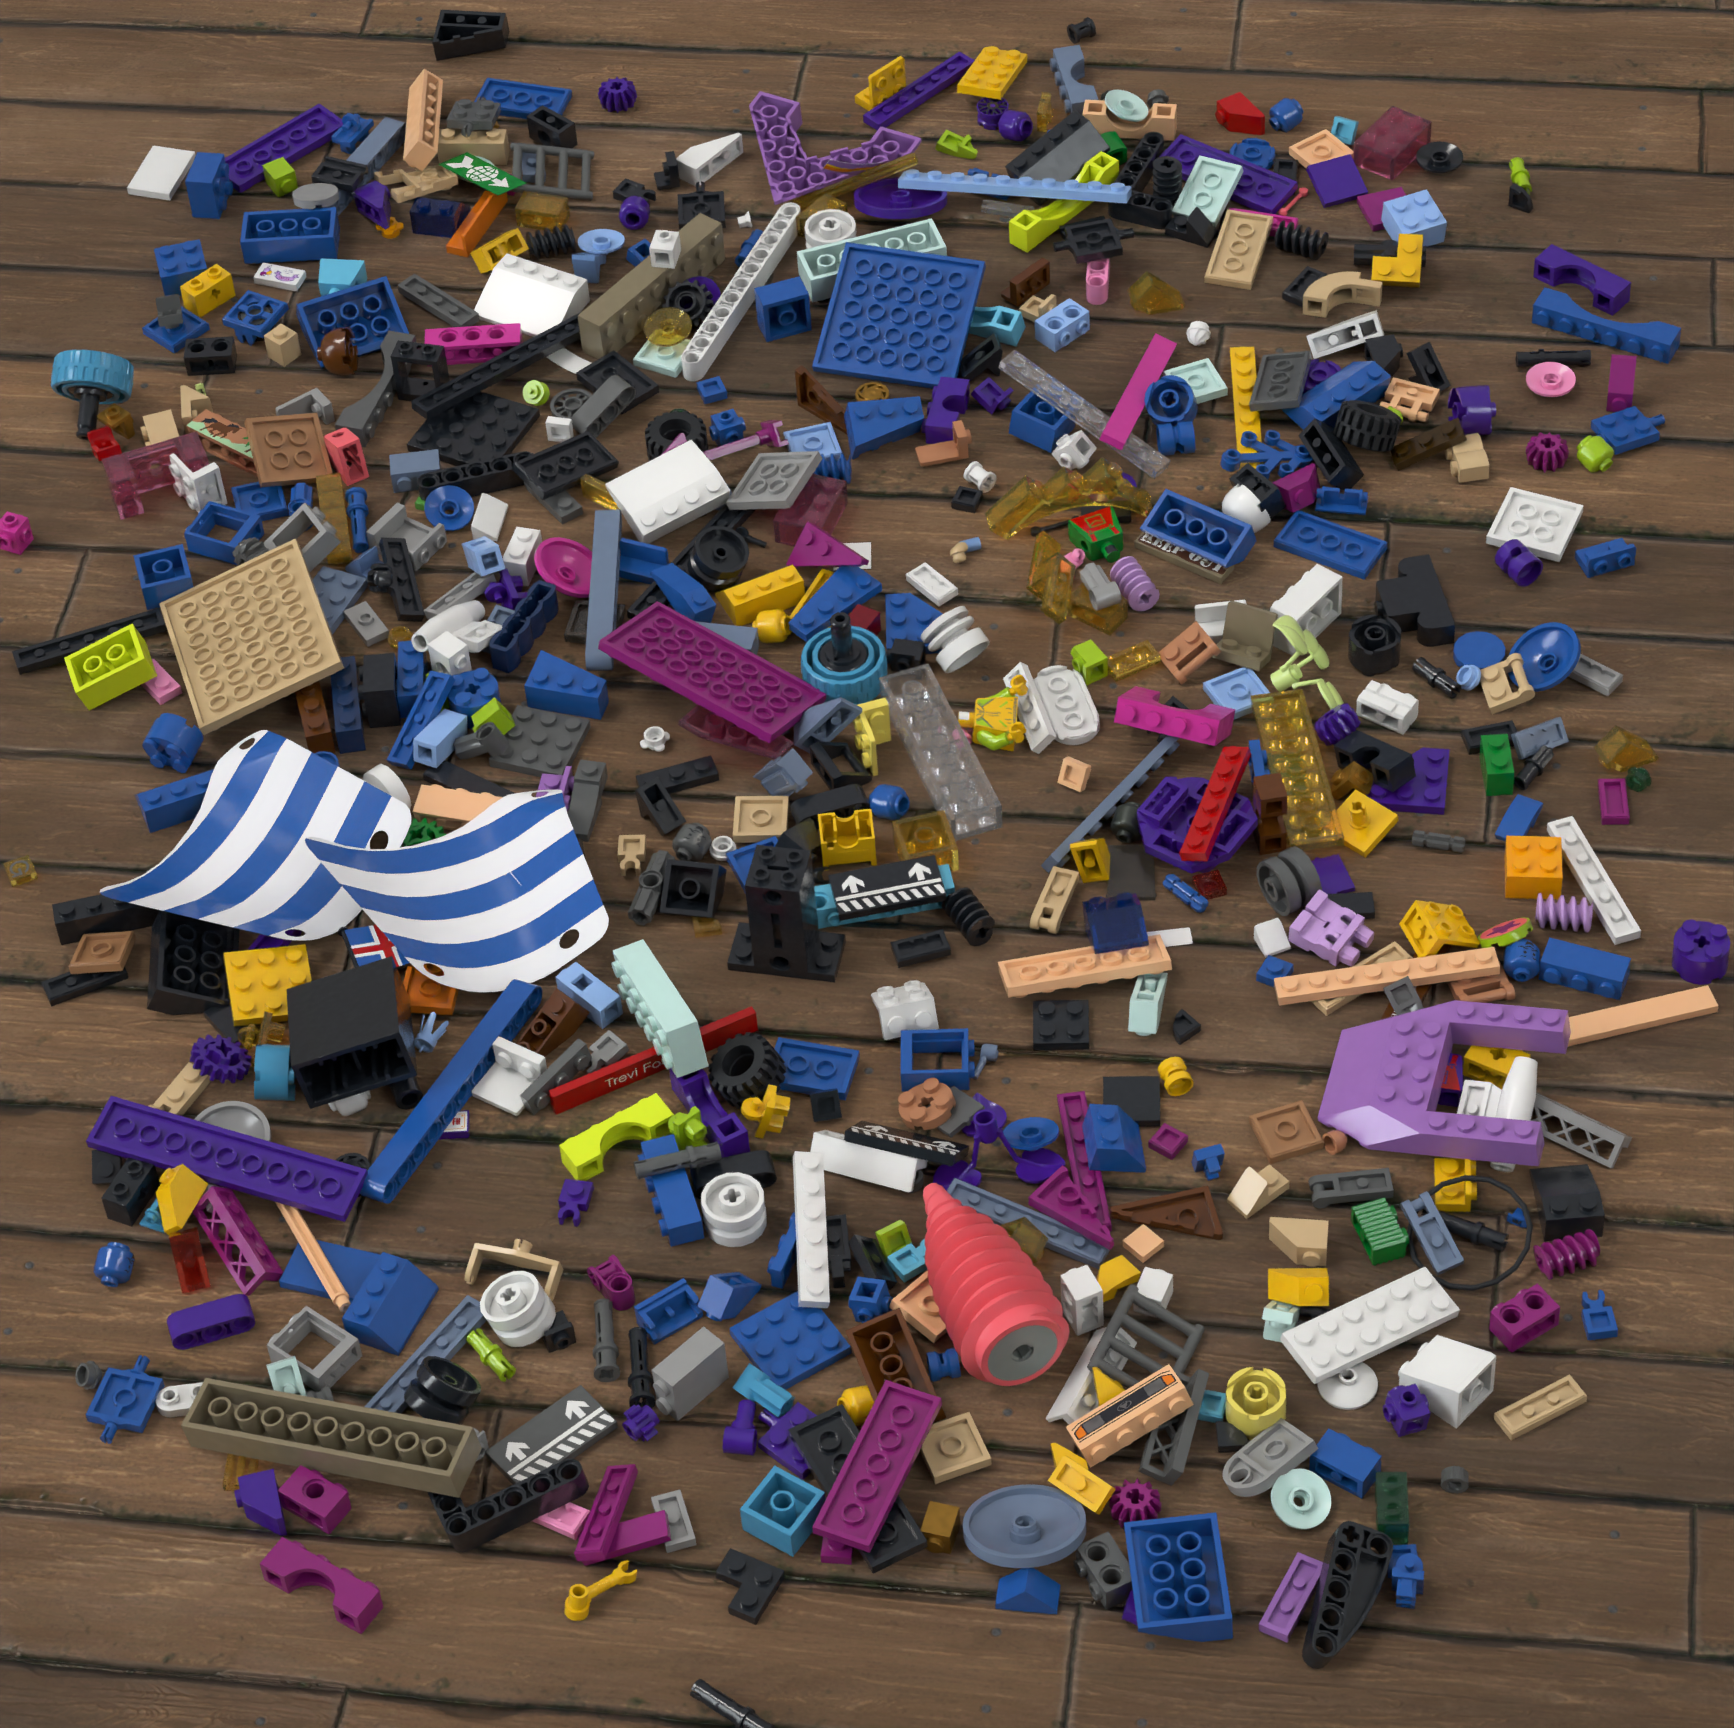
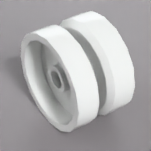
M835 209L822 210L811 215L806 220L804 227L806 249L854 238L857 234L854 218L847 212Z
M735 1172L719 1175L706 1184L701 1193V1206L704 1228L713 1241L727 1247H742L753 1243L763 1234L767 1226L764 1191L757 1180L750 1175Z
M513 1271L500 1276L484 1291L480 1301L481 1313L502 1343L510 1347H523L544 1336V1332L550 1329L556 1316L554 1304L535 1276L526 1271Z

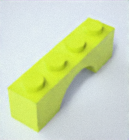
M657 1093L648 1098L641 1099L633 1106L617 1112L614 1116L591 1126L588 1130L560 1144L562 1163L576 1180L587 1181L604 1171V1156L613 1145L625 1140L648 1141L671 1135L668 1121L674 1114Z

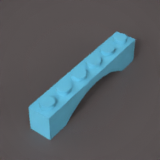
M1003 306L975 307L969 333L988 338L995 333L999 342L1016 347L1026 326L1020 311Z

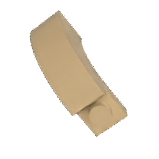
M1338 272L1324 276L1312 283L1303 295V314L1326 318L1328 312L1333 307L1342 303L1380 306L1383 282L1361 279V272Z

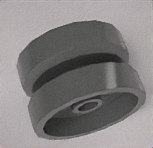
M1296 846L1285 849L1277 857H1269L1257 865L1256 875L1261 891L1268 904L1281 916H1288L1298 911L1301 905L1306 906L1319 889L1322 890L1315 866L1305 852Z

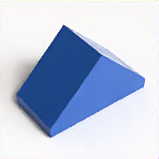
M1021 1568L999 1579L995 1609L1057 1615L1061 1585L1035 1568Z

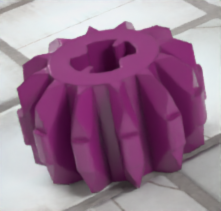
M1539 432L1538 436H1531V440L1526 446L1528 465H1533L1534 470L1543 469L1544 473L1546 470L1555 472L1556 468H1563L1569 455L1566 440L1561 439L1560 434L1551 435L1550 432L1545 435Z
M1138 1478L1132 1484L1125 1479L1123 1487L1115 1486L1116 1490L1109 1499V1507H1111L1113 1520H1119L1121 1528L1124 1527V1522L1158 1519L1157 1514H1160L1161 1511L1160 1494L1158 1489H1152L1150 1481L1142 1485Z

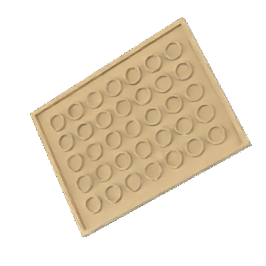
M296 538L159 603L192 708L203 735L344 669Z

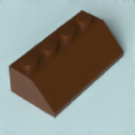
M900 1307L845 1331L874 1402L885 1380L937 1396ZM942 1406L933 1423L946 1418Z

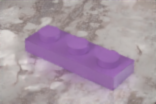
M1299 1552L1297 1553L1259 1623L1260 1632L1284 1642L1289 1641L1318 1586L1323 1562Z

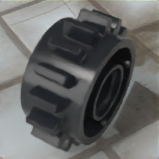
M685 279L683 283L676 282V286L670 287L668 295L663 297L666 301V304L662 305L663 310L666 311L664 316L669 320L672 327L677 325L679 331H682L684 328L689 332L694 328L699 329L710 313L711 308L715 305L713 300H711L713 295L708 291L705 284L700 286L698 280H695L693 283L689 282L688 279ZM693 302L689 309H684L687 303Z

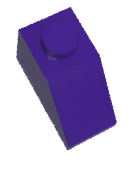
M274 1469L238 1477L240 1489L234 1490L238 1508L244 1507L247 1519L280 1536L287 1535Z

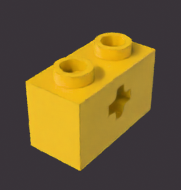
M516 228L500 235L470 254L482 274L493 270L506 253L517 256L529 248L521 232Z
M215 264L180 286L185 309L200 318L236 296L231 273L218 264Z
M1471 1045L1464 1056L1463 1075L1476 1081L1492 1082V1084L1502 1090L1515 1057L1530 1058L1531 1054L1516 1049Z

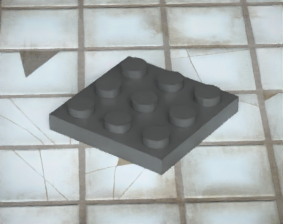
M517 705L512 714L516 726L504 735L509 741V746L501 755L497 757L490 756V767L541 777L542 773L564 775L566 766L572 765L591 728L590 720Z

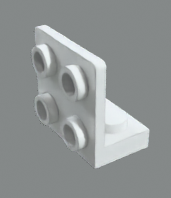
M174 453L169 455L171 462L169 470L176 482L173 484L174 489L179 497L183 496L186 499L187 504L192 510L195 509L199 513L209 501L222 505L227 504L220 469L215 462L192 473Z
M498 1037L493 1043L496 1062L473 1088L472 1096L518 1116L525 1108L520 1095L547 1069L546 1059L540 1054L502 1037Z

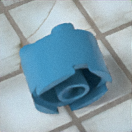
M257 1045L254 1067L255 1100L295 1101L294 1081L296 1076L291 1067L290 1045Z

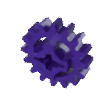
M217 1034L216 1038L210 1035H206L205 1039L198 1038L197 1043L193 1044L190 1062L194 1063L193 1069H201V1076L209 1075L210 1081L216 1079L224 1084L225 1080H229L233 1084L236 1078L242 1081L244 1075L248 1074L252 1057L247 1055L248 1049L240 1048V1042L232 1043L231 1037L226 1039Z

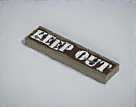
M1142 532L1134 541V548L1219 584H1222L1234 570V565L1228 568L1223 567L1145 532Z

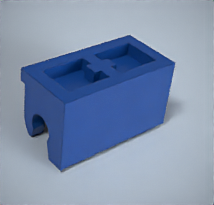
M683 1278L634 1306L637 1324L639 1327L647 1330V1337L655 1345L703 1317V1311L697 1307V1303L700 1300Z

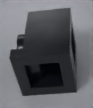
M895 638L892 648H888L886 653L887 664H891V671L915 674V678H921L926 663L925 643Z

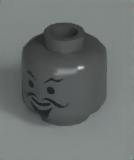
M690 823L682 826L672 842L676 857L682 861L699 862L702 860L712 843L710 832L700 823Z

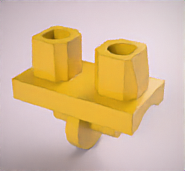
M768 1084L762 1101L755 1097L747 1098L742 1103L741 1113L749 1121L759 1122L755 1132V1137L763 1139L766 1131L780 1133L783 1127L784 1116L788 1115L790 1097L776 1095L777 1086Z

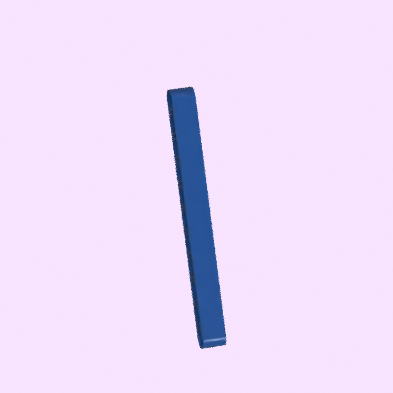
M517 979L509 983L368 1169V1175L360 1191L361 1196L386 1204L394 1200L436 1144L444 1130L471 1097L473 1088L496 1062L493 1049L494 1041L498 1037H502L512 1042L537 1009L543 994L540 986Z

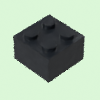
M395 653L364 655L363 666H359L360 682H363V684L358 686L359 699L365 701V703H362L363 718H368L370 728L401 726V715L397 699L398 668Z

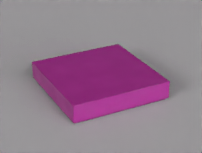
M1402 187L1357 196V204L1373 232L1385 229L1381 221L1383 204L1386 201L1406 196Z

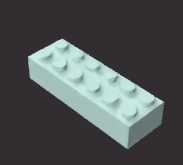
M932 218L797 251L798 272L812 302L831 298L846 242L947 256V247Z
M642 939L613 950L615 961L611 965L615 976L620 978L621 984L617 985L622 1000L626 999L630 1013H635L639 1027L644 1028L648 1041L653 1042L657 1055L662 1056L666 1069H672L676 1077L679 1078L708 1067L698 1021L645 941Z

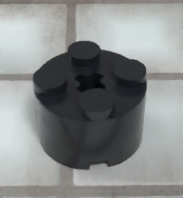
M1366 615L1353 622L1352 628L1349 631L1348 658L1355 668L1360 670L1363 675L1371 677L1376 675V673L1389 671L1399 665L1401 629L1393 619L1386 617V620L1377 618V615Z

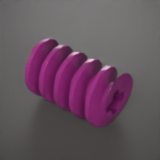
M1587 1229L1584 1234L1577 1232L1574 1234V1237L1567 1235L1563 1238V1241L1561 1239H1554L1552 1244L1544 1242L1541 1244V1247L1534 1245L1533 1253L1540 1271L1545 1274L1548 1280H1552L1553 1270L1556 1271L1559 1277L1564 1275V1267L1572 1274L1575 1272L1574 1264L1576 1263L1581 1270L1586 1269V1260H1588L1592 1267H1595L1597 1265L1596 1257L1600 1255V1245L1595 1233L1591 1229Z

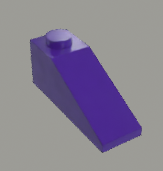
M375 180L357 188L354 193L352 192L359 213L382 228H389L391 215L389 199L391 194L386 185L384 186Z

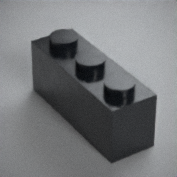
M1314 418L1298 435L1328 483L1344 491L1345 489H1351L1364 476L1362 470L1343 441L1333 433L1334 428Z

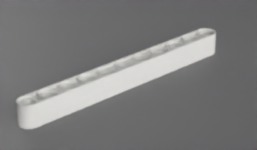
M785 203L779 208L683 351L681 361L683 376L686 380L698 381L704 377L755 300L754 288L765 285L800 232L802 223L800 206L798 204Z

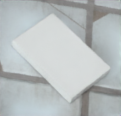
M152 146L128 185V194L171 200L192 166L196 156L195 152Z

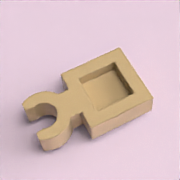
M619 835L617 856L618 862H621L620 870L622 876H626V870L629 868L635 869L636 876L641 874L640 862H645L646 835Z

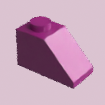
M1611 355L1606 411L1618 412L1632 407L1637 356Z
M1313 463L1273 482L1279 488L1286 504L1284 509L1293 513L1314 503L1317 488H1320L1316 465Z

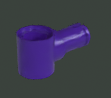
M741 1400L739 1402L736 1419L732 1422L731 1426H726L724 1430L723 1453L754 1456L757 1445V1429L753 1425L756 1404L753 1401Z

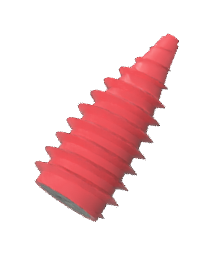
M937 1183L928 1184L923 1190L925 1212L928 1215L925 1236V1265L928 1269V1281L933 1290V1298L939 1308L940 1317L945 1323L946 1331L953 1341L956 1352L961 1357L964 1368L976 1379L999 1386H1014L1035 1379L1056 1362L1068 1341L1069 1324L1063 1317L1061 1302L1053 1295V1290L1043 1280L1041 1272L1037 1267L1033 1266L1028 1254L1021 1250L1018 1242L1009 1237L1003 1227L994 1224L989 1216L977 1213L974 1208L962 1206L961 1202L958 1199H954L943 1186Z

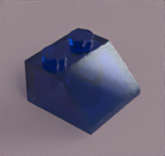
M417 197L409 211L412 231L414 234L452 238L469 214L471 207L461 202Z
M1123 892L1114 897H1093L1089 901L1082 902L1085 932L1095 954L1149 945L1142 907L1136 893Z

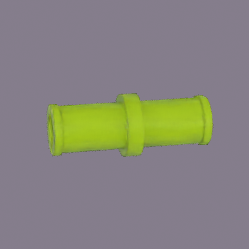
M1515 157L1509 162L1512 172L1511 180L1530 195V192H1532L1529 182L1530 174L1525 169L1523 159Z
M476 1329L478 1335L473 1330L467 1336L466 1341L480 1355V1361L485 1366H489L502 1382L506 1381V1377L508 1380L511 1379L516 1372V1368L503 1356L500 1346L493 1344L482 1329Z

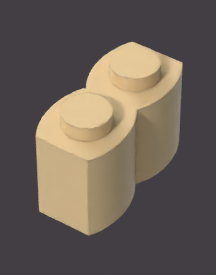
M1478 433L1466 435V441L1445 450L1446 459L1451 460V474L1456 476L1459 483L1489 479V461Z

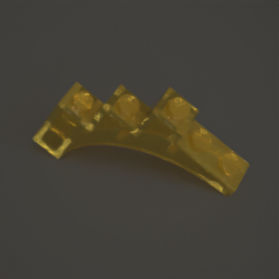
M1102 457L1084 475L1063 466L1044 485L1039 480H1033L1025 475L985 513L989 530L1009 540L1021 529L1038 519L1071 508L1095 505L1114 506L1132 510L1145 517L1149 515L1153 508L1149 493L1142 488L1138 489L1127 479L1123 478V471L1116 462H1110Z

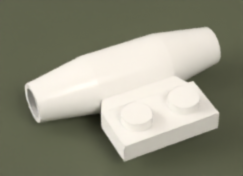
M473 600L454 605L432 617L413 634L411 641L417 651H429L427 644L445 631H448L466 643L469 652L477 653L489 646L491 638L498 631L502 630V625L486 620L479 622L485 615V609L479 601Z
M1515 1057L1502 1090L1492 1084V1082L1465 1080L1457 1114L1531 1121L1536 1099L1538 1062L1528 1057ZM1490 1162L1491 1168L1502 1172H1513L1516 1165Z

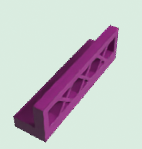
M211 1186L198 1201L192 1212L243 1294L250 1296L264 1280L278 1281L283 1271L230 1188ZM209 1203L213 1206L212 1219H208L203 1211ZM220 1223H223L226 1227L225 1241L221 1240L218 1236ZM233 1245H237L240 1249L239 1262H235L232 1258ZM246 1266H250L255 1273V1276L249 1283L245 1279Z

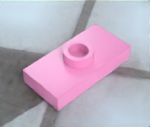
M569 1502L532 1521L576 1540L584 1529L590 1510Z

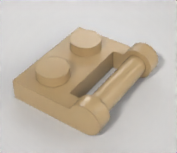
M1513 653L1507 657V660L1480 670V683L1492 715L1529 701L1535 696L1532 685L1528 683L1523 669L1524 661L1519 653ZM1512 671L1519 686L1518 691L1514 693L1506 676V673Z

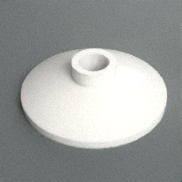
M1361 1362L1318 1382L1317 1387L1319 1394L1329 1405L1342 1410H1355L1366 1406L1374 1399L1378 1389V1381L1374 1371L1368 1365Z

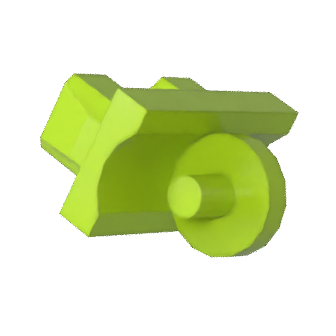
M696 1106L692 1107L688 1114L678 1112L669 1119V1130L675 1135L679 1151L685 1150L687 1146L691 1145L694 1148L708 1144L704 1141L707 1128L702 1123L700 1110Z

